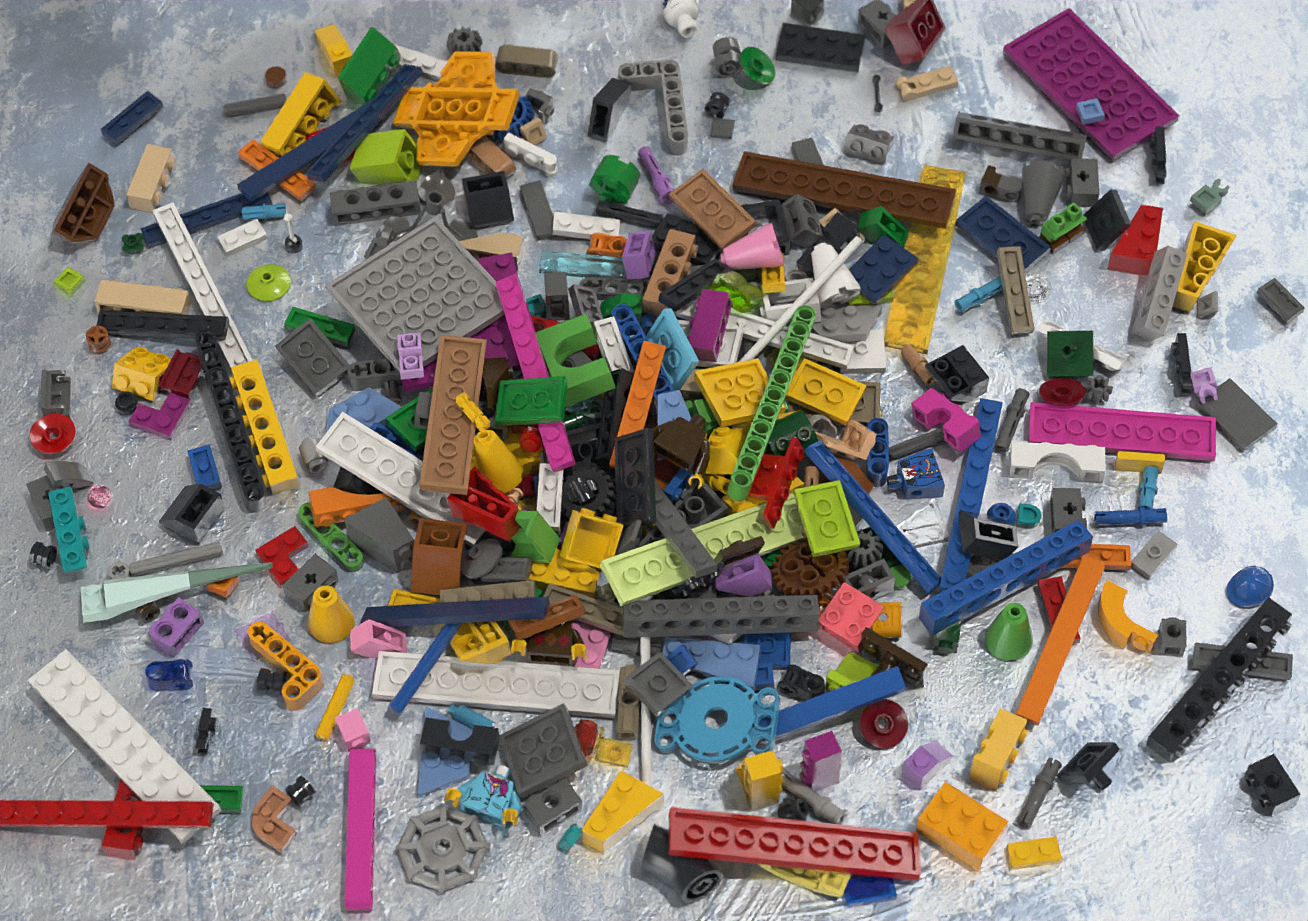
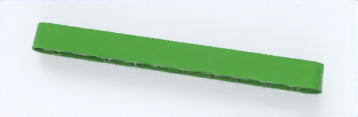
M801 305L796 309L733 470L727 493L735 501H743L749 495L810 336L816 312L808 305Z

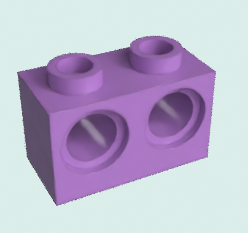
M651 231L629 232L622 256L627 279L640 280L650 276L656 253Z
M178 597L174 603L167 606L164 615L151 625L148 635L153 645L175 658L205 622L201 611ZM181 616H186L184 619H178ZM167 633H171L170 636H168V637H163V635H165V634H167Z

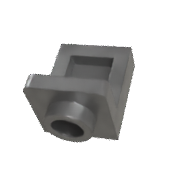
M530 88L526 93V99L531 102L533 110L539 112V119L542 120L544 125L548 118H552L555 111L553 97L542 91Z

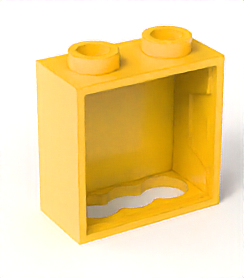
M581 508L580 512L573 510L559 556L566 560L602 569L600 566L602 560L615 556L623 525L616 522L617 517L603 514L601 518L594 516L595 511Z

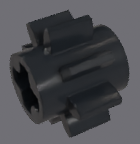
M582 476L569 483L571 488L567 494L571 502L578 501L580 505H584L596 498L594 491L598 488L593 479L587 480L585 476Z
M793 795L782 799L783 803H780L777 809L778 818L807 820L808 807L802 799H794Z

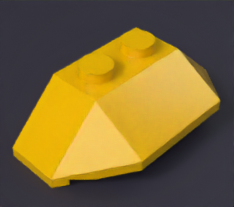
M496 621L463 623L450 641L451 647L461 662L498 663L503 661L506 656L511 655L508 639Z

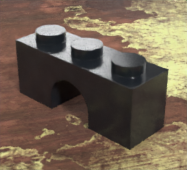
M838 212L823 228L826 238L833 242L832 246L838 255L856 236L860 238L858 225ZM809 246L796 263L798 269L805 271L809 278L815 280L811 256L814 248Z
M425 718L420 739L422 755L431 759L442 757L458 763L468 761L478 766H494L500 741L499 728L474 725L471 736L466 740L458 741L451 737L450 721Z

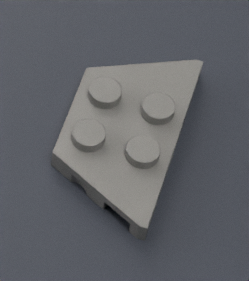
M882 304L820 308L821 322H814L811 333L839 342L866 341L870 335V330L876 324V318L882 314Z

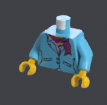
M503 765L497 766L494 775L481 772L478 777H473L459 788H449L444 802L448 800L454 801L453 807H458L461 801L462 812L469 815L475 814L479 820L505 829L508 821H512L513 826H517V820L522 811L520 796L515 790L514 783L507 780L511 773L510 769Z

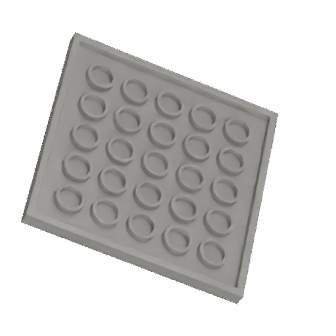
M436 216L325 285L328 293L399 372L397 335L421 333L424 367L437 359L441 335L469 338L505 315L496 281Z

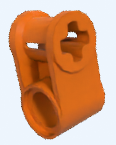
M593 233L590 236L591 245L586 251V257L594 262L623 265L622 256L627 239L623 236Z

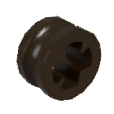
M152 601L137 607L135 612L140 617L142 623H149L159 616L160 609Z

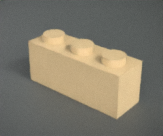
M146 145L126 194L131 209L153 212L162 203L164 188L168 187L171 171L175 170L177 163L171 148Z

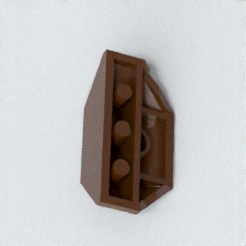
M91 163L86 165L69 191L53 222L52 232L71 244L98 240L115 206L112 190L108 182L109 177L106 172Z

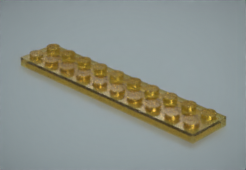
M923 165L919 183L956 189V197L946 229L910 223L905 249L918 257L919 260L918 264L896 285L884 337L885 347L902 350L906 345L912 344L918 353L928 354L966 172Z

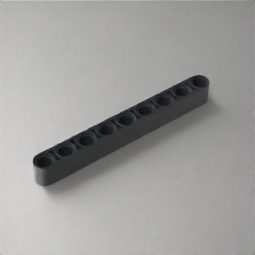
M202 329L195 336L197 355L245 507L251 512H259L266 504L263 483L216 336L211 330ZM233 418L234 420L227 421L226 419ZM235 437L240 438L239 440H232ZM246 457L244 460H239L238 458ZM247 476L253 477L252 479L248 480L244 479ZM252 496H259L257 499H250Z

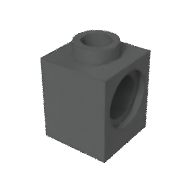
M1176 617L1162 618L1158 629V655L1183 657L1187 646L1186 620H1179ZM1168 634H1174L1177 637L1174 638L1169 636Z

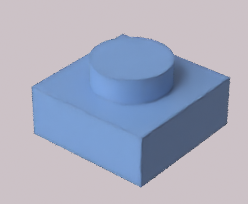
M1098 99L1077 103L1076 110L1083 125L1104 120V112Z

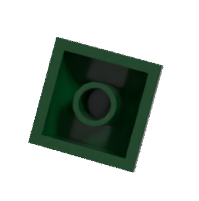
M802 410L777 420L766 448L769 455L785 456L792 437L798 438L804 450L809 445L818 442L814 428ZM804 452L803 459L808 458L809 456Z

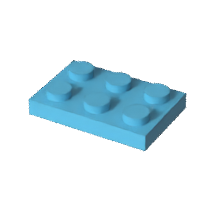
M663 309L647 333L646 338L649 342L666 346L661 366L674 391L682 388L699 363V360L672 309Z

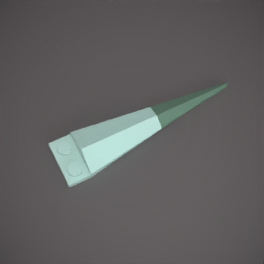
M272 562L104 580V584L101 585L92 584L81 587L83 622L108 620L131 609L184 590L227 578L269 570L273 568Z

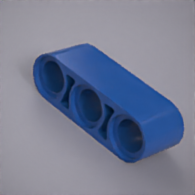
M873 418L869 421L867 428L873 432L880 433L876 435L875 445L870 450L866 459V476L874 484V487H881L887 482L886 477L888 476L889 469L888 423L882 418Z

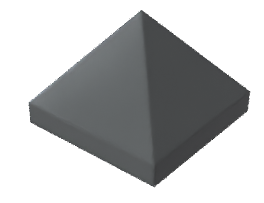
M714 117L711 136L732 139L735 120Z

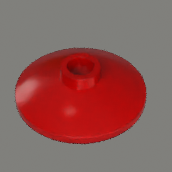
M48 414L39 418L32 425L29 434L30 441L39 452L45 454L60 453L74 442L76 427L73 421L63 414Z

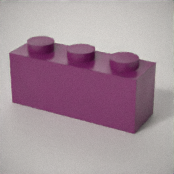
M703 289L701 297H698L696 300L695 317H692L690 321V336L686 337L698 360L717 362L732 308V301L729 292Z
M831 730L805 740L804 750L801 751L803 761L800 762L802 772L799 773L801 781L815 792L838 784L842 750L833 731Z

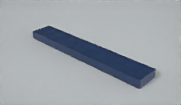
M268 192L252 202L240 193L180 214V217L189 235L242 217L243 207L263 206V203L265 205L273 204ZM158 222L140 228L148 249L168 243Z

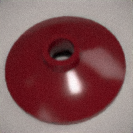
M1054 378L1047 380L1040 386L1039 394L1049 404L1071 406L1085 398L1086 390L1076 380Z
M889 699L870 704L861 713L859 721L860 731L864 739L872 746L877 748L896 746L903 740L908 730L906 712L898 703ZM880 719H883L886 723L884 728L878 726Z

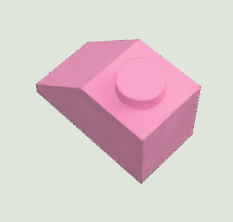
M369 619L350 630L351 652L368 658H378L379 651L407 653L406 632Z

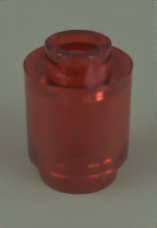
M581 719L575 725V730L586 757L592 754L599 731L597 730L598 725L595 722Z

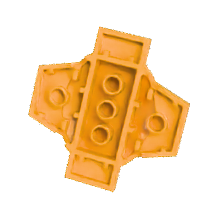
M454 52L440 72L442 77L438 82L433 85L429 82L425 87H410L402 96L393 124L396 128H413L419 135V138H417V162L421 166L458 167L476 140L484 135H493L494 130L509 129L520 93L517 89H499L495 84V56L492 52Z

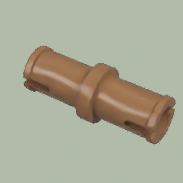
M912 344L906 345L901 350V354L911 365V370L921 377L926 386L934 384L936 382L935 379L925 368V365L928 364L926 358L921 357Z

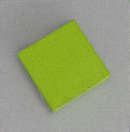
M67 267L53 282L57 288L72 296L86 282L85 276Z

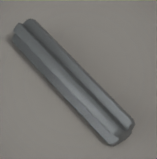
M282 93L224 105V112L229 117L283 107L287 99L286 95Z
M943 427L889 447V458L894 460L945 441Z

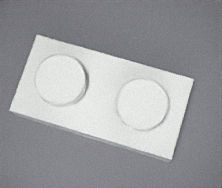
M255 219L219 235L217 238L225 254L229 257L267 240V235L259 221Z

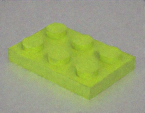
M840 480L794 490L793 494L813 557L859 548L860 541Z

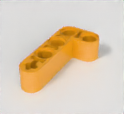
M258 621L250 625L248 636L253 649L278 670L286 671L289 680L282 687V695L286 707L293 711L302 709L323 688L324 683L320 668L266 623ZM275 649H282L277 653L273 652ZM292 663H299L295 667H290ZM310 677H316L313 681H307ZM292 694H299L295 698H290V695Z

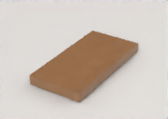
M704 169L669 193L670 199L722 251H724L725 247L736 242L757 226V222Z

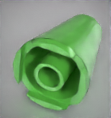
M1010 603L1006 605L986 630V647L995 658L1006 662L1016 659L1017 661L1022 660L1029 654L1033 646V634L1027 611L1021 604Z

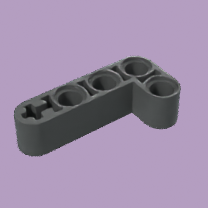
M387 358L354 362L349 365L347 370L350 386L356 391H363L368 387L372 389L383 388V383L386 381L390 387L389 380L396 381L398 386L403 385L400 372Z

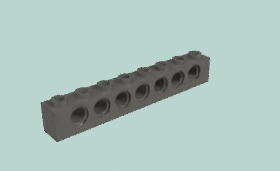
M817 595L639 600L623 606L624 638L817 632L819 621Z

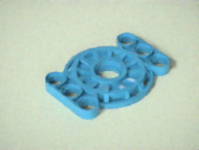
M718 676L698 681L693 684L690 692L658 715L654 742L662 753H672L679 746L689 757L708 763L724 762L736 758L749 747L752 748L755 755L772 751L775 746L781 704L779 695L775 689L769 687L760 690L756 695L754 690L745 682L732 677ZM726 682V683H729V685H727V684H715V683ZM736 685L744 688L747 691L745 693L742 692L740 689L736 688ZM768 695L775 697L774 702L770 705L762 703L763 698ZM717 710L727 712L728 720L724 726L713 729L706 725L705 719L710 713ZM667 715H676V720L673 723H664V718ZM765 717L772 719L769 726H759L761 719ZM665 736L673 738L668 746L660 744L661 739ZM767 740L769 744L765 749L760 750L756 748L757 742Z

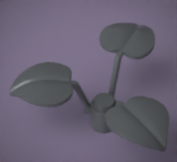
M442 169L429 175L420 185L419 197L426 205L422 207V211L412 226H410L405 218L394 216L385 220L376 233V237L379 240L384 227L387 226L398 232L393 241L395 242L414 230L425 212H428L433 216L441 214L444 226L458 241L478 238L475 229H471L470 223L463 219L457 218L448 224L443 205L453 201L455 198V188Z

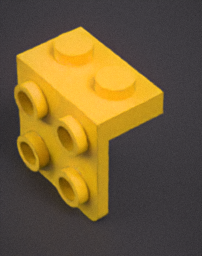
M143 347L133 348L114 363L112 388L123 392L128 391L136 396L153 401L157 398L159 377L165 373L172 358L165 354L150 352Z

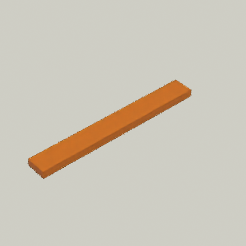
M1083 555L1016 712L1017 716L1026 719L1028 723L1036 726L1040 724L1106 566L1104 562Z

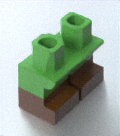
M1075 203L1067 206V209L1053 215L1042 224L1039 238L1051 247L1050 252L1055 254L1066 247L1068 243H1072L1085 234V228L1081 223L1085 222L1087 218L1082 214V209Z

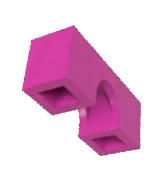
M930 388L911 403L914 419L929 430L937 424L945 423L942 426L945 442L960 453L981 438L978 419L964 412L958 404H953L943 393H938L933 388Z

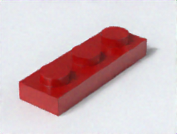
M1062 576L1038 580L1037 584L1051 630L1067 595ZM1079 631L1073 644L1080 643Z

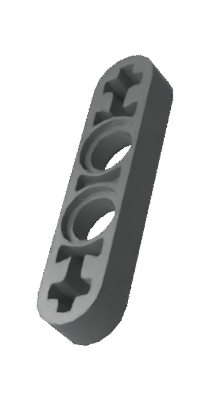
M587 277L582 279L579 285L584 287L591 286L595 290L597 300H607L621 293L644 296V288L648 287L650 279ZM599 286L602 287V292H599ZM608 286H615L618 290L610 293L605 289ZM635 286L638 287L640 291L637 293H630L628 289L630 287Z

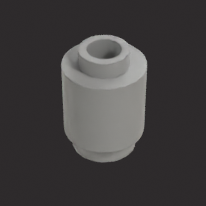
M313 437L304 439L299 446V451L306 468L311 473H319L327 468L328 458L316 451V446L320 440Z

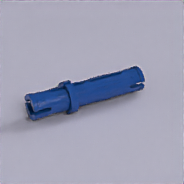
M1139 507V509L1095 511L1094 521L1095 526L1124 524L1146 526V523H1167V509H1145V507Z

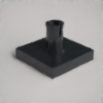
M1110 189L1083 214L1087 218L1085 223L1098 251L1103 252L1131 226L1118 191Z
M1087 742L1056 776L1062 783H1090L1093 780L1099 790H1104L1112 783V779L1109 778L1103 768L1119 752L1120 748L1115 742Z

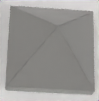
M1217 291L1198 299L1199 319L1218 312Z

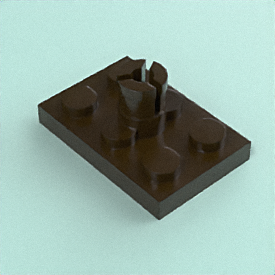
M865 627L861 633L864 653L873 660H881L871 676L898 666L900 673L905 675L907 681L914 685L920 684L925 687L929 681L928 664L868 627Z

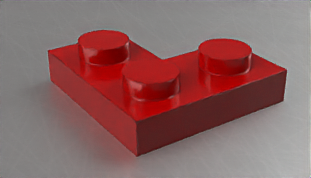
M294 526L257 548L255 552L262 563L272 562L273 568L268 571L282 588V585L299 570L291 560V557L309 546L306 539L297 527Z

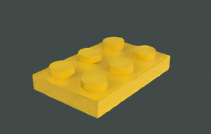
M804 358L793 377L785 399L847 426L866 391L867 385Z

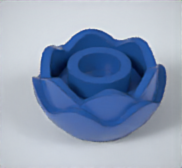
M996 503L987 511L988 516L1003 518L1009 523L1015 524L1016 513L1006 503Z

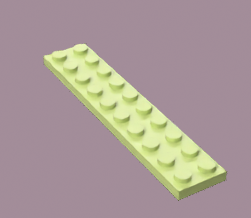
M793 493L789 494L788 499L784 502L780 520L777 521L775 529L769 528L763 519V513L768 502L691 529L713 559L721 549L729 547L730 544L738 540L744 542L762 536L765 544L758 553L761 556L786 547L788 544H795L797 540L803 541L806 538L802 536L803 523ZM666 538L602 560L600 563L620 606L679 586L693 576ZM738 561L726 565L723 569L730 567Z

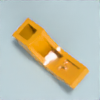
M1106 580L1098 605L1099 620L1105 633L1115 644L1123 649L1126 648L1128 643H1131L1135 648L1151 653L1155 647L1158 635L1136 624L1127 616L1123 604L1128 590Z

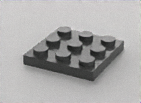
M564 703L500 735V742L517 793L521 798L588 766L568 708Z

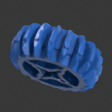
M519 96L508 130H494L493 135L485 136L490 137L492 142L498 139L500 144L508 133L517 137H523L520 127L532 121L535 116L530 101H527L526 96ZM519 114H521L522 116H521L520 119L518 120V119H517V116H518Z

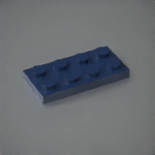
M987 196L978 201L956 219L955 226L996 259H998V248L1020 246L1025 273L1049 254L1051 250L1047 243Z

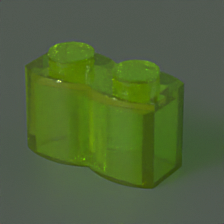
M735 271L717 274L710 287L711 290L729 292L732 308L741 313L757 310L765 297L758 287L747 284L745 278Z

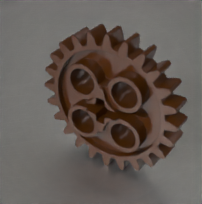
M807 537L803 543L797 540L795 546L788 544V550L781 549V556H775L776 562L771 564L774 586H777L779 593L784 592V596L819 595L821 599H824V593L827 592L832 595V588L840 589L839 582L845 583V576L849 575V563L846 552L840 551L813 557Z

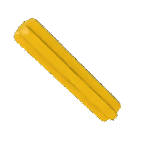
M347 674L341 676L316 730V737L324 741L329 739L336 724L335 717H338L354 684V677Z

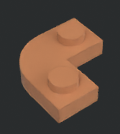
M271 786L253 809L252 826L259 839L280 853H283L297 835L295 829L280 820L293 801L291 797Z

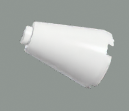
M821 243L816 245L814 251L811 252L814 279L838 256L832 245ZM843 263L817 291L820 307H833V302L840 301L843 304L852 300L860 294L861 288L845 263Z

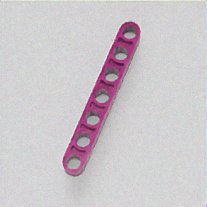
M375 748L350 749L346 911L373 909L376 798Z

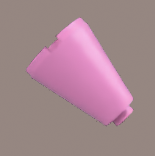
M772 223L760 227L723 249L724 253L720 254L722 263L732 268V270L780 267L784 265Z

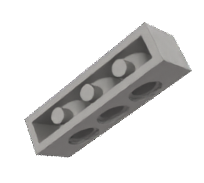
M1169 245L1155 251L1132 333L1149 341L1165 335L1186 261V253Z

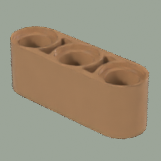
M485 135L476 140L466 154L486 174L505 171L507 178L516 172V166L513 161Z

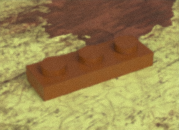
M575 594L550 604L545 618L509 620L508 622L517 640H521L541 631L552 629L561 623L575 620L577 617L584 615L585 610Z

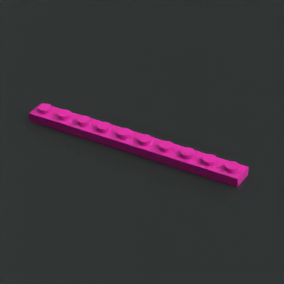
M513 274L495 282L524 379L549 377L518 275ZM539 423L538 427L551 470L556 473L575 465L564 423Z

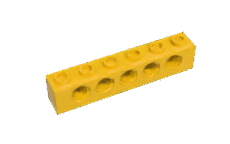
M258 360L231 367L233 376L229 377L232 389L238 390L239 395L235 396L239 410L244 408L246 415L242 416L246 429H251L252 434L248 436L252 449L257 447L259 453L255 455L258 467H263L265 474L262 475L265 488L270 487L272 494L275 495L300 487ZM247 387H255L249 391L245 390ZM255 406H261L258 410H252ZM262 425L268 426L263 430L258 429ZM268 445H274L272 449H265ZM274 465H281L278 469L271 468Z

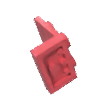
M843 583L819 617L818 625L821 630L860 654L863 650L861 633L865 627L871 629L884 608L852 586Z

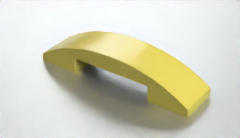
M758 864L767 871L791 883L818 893L840 898L851 877L849 873Z

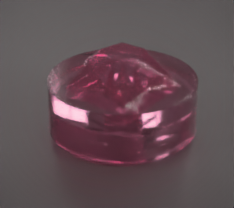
M95 485L89 490L88 502L95 508H106L111 502L112 492L103 485Z

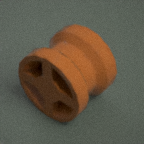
M93 326L86 332V340L91 352L103 354L110 349L111 340L106 328L103 326Z

